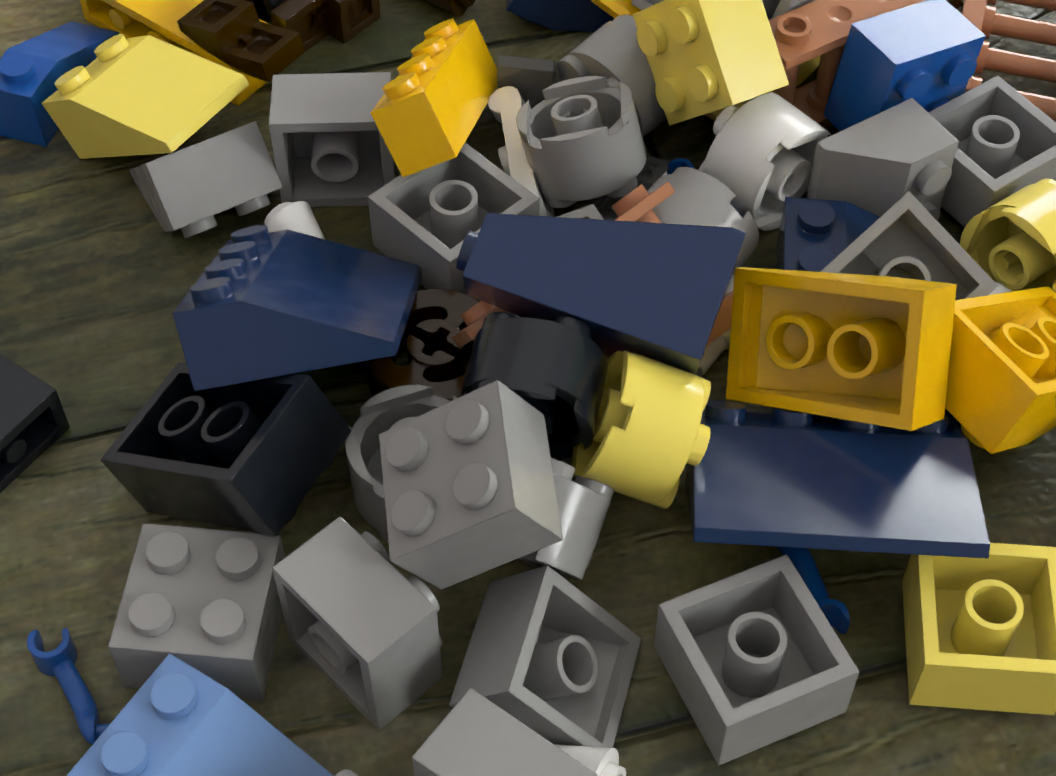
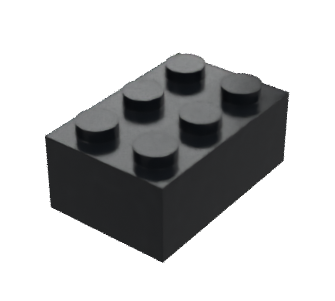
M178 362L100 461L146 512L277 536L284 525L294 517L299 504L321 473L332 464L336 452L351 433V429L310 375L288 374L194 391L187 363Z

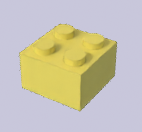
M664 0L632 14L637 27V41L640 49L647 57L656 84V98L660 107L665 111L669 125L726 108L789 85L762 0Z
M990 543L989 559L911 554L902 579L909 705L1055 715L1056 547Z

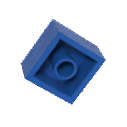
M926 0L852 23L823 115L839 131H842L910 98H913L927 112H930L964 94L968 81L976 70V60L986 35L946 0Z

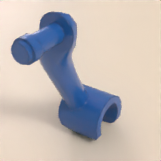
M777 547L782 555H788L830 625L834 626L839 633L846 634L850 625L849 610L844 603L830 598L807 548Z
M67 628L62 629L61 644L49 652H44V643L40 632L33 630L28 635L27 648L37 668L45 675L56 676L74 712L81 735L89 744L93 745L110 723L100 724L99 711L95 700L75 666L78 655L69 630Z

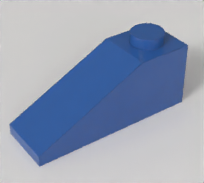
M71 21L8 48L0 58V136L47 147L59 128L42 105V102L58 90L54 85L55 81L75 67L88 66L97 58L94 50L104 41L118 35L119 32Z

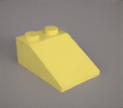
M118 34L104 41L94 50L97 58L88 66L75 67L59 77L54 83L58 90L44 100L42 105L80 159L173 153L250 84L241 73L153 36L146 35L126 39L123 34Z

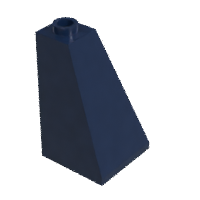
M487 213L480 232L477 233L470 230L467 233L459 252L456 268L464 271L462 277L466 294L519 317L538 318L549 321L562 316L578 318L591 327L590 339L604 353L610 356L618 350L621 352L625 350L696 375L734 271L746 232L733 227Z

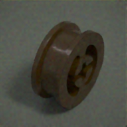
M446 289L417 291L397 354L395 356L367 360L369 366L368 383L372 397L398 386L423 385L432 387L434 395L451 401L452 395L459 398L466 375L464 356L471 355L474 340L459 348L452 337L467 327L460 315L477 304L479 300L467 294ZM407 350L408 365H396V359Z

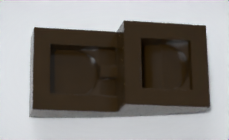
M204 0L177 21L180 31L208 53L235 69L266 82L271 81L273 75H278L305 52L299 32L260 22L253 2L246 0Z
M287 0L270 11L272 25L299 32L305 52L328 35L345 44L381 18L379 0Z

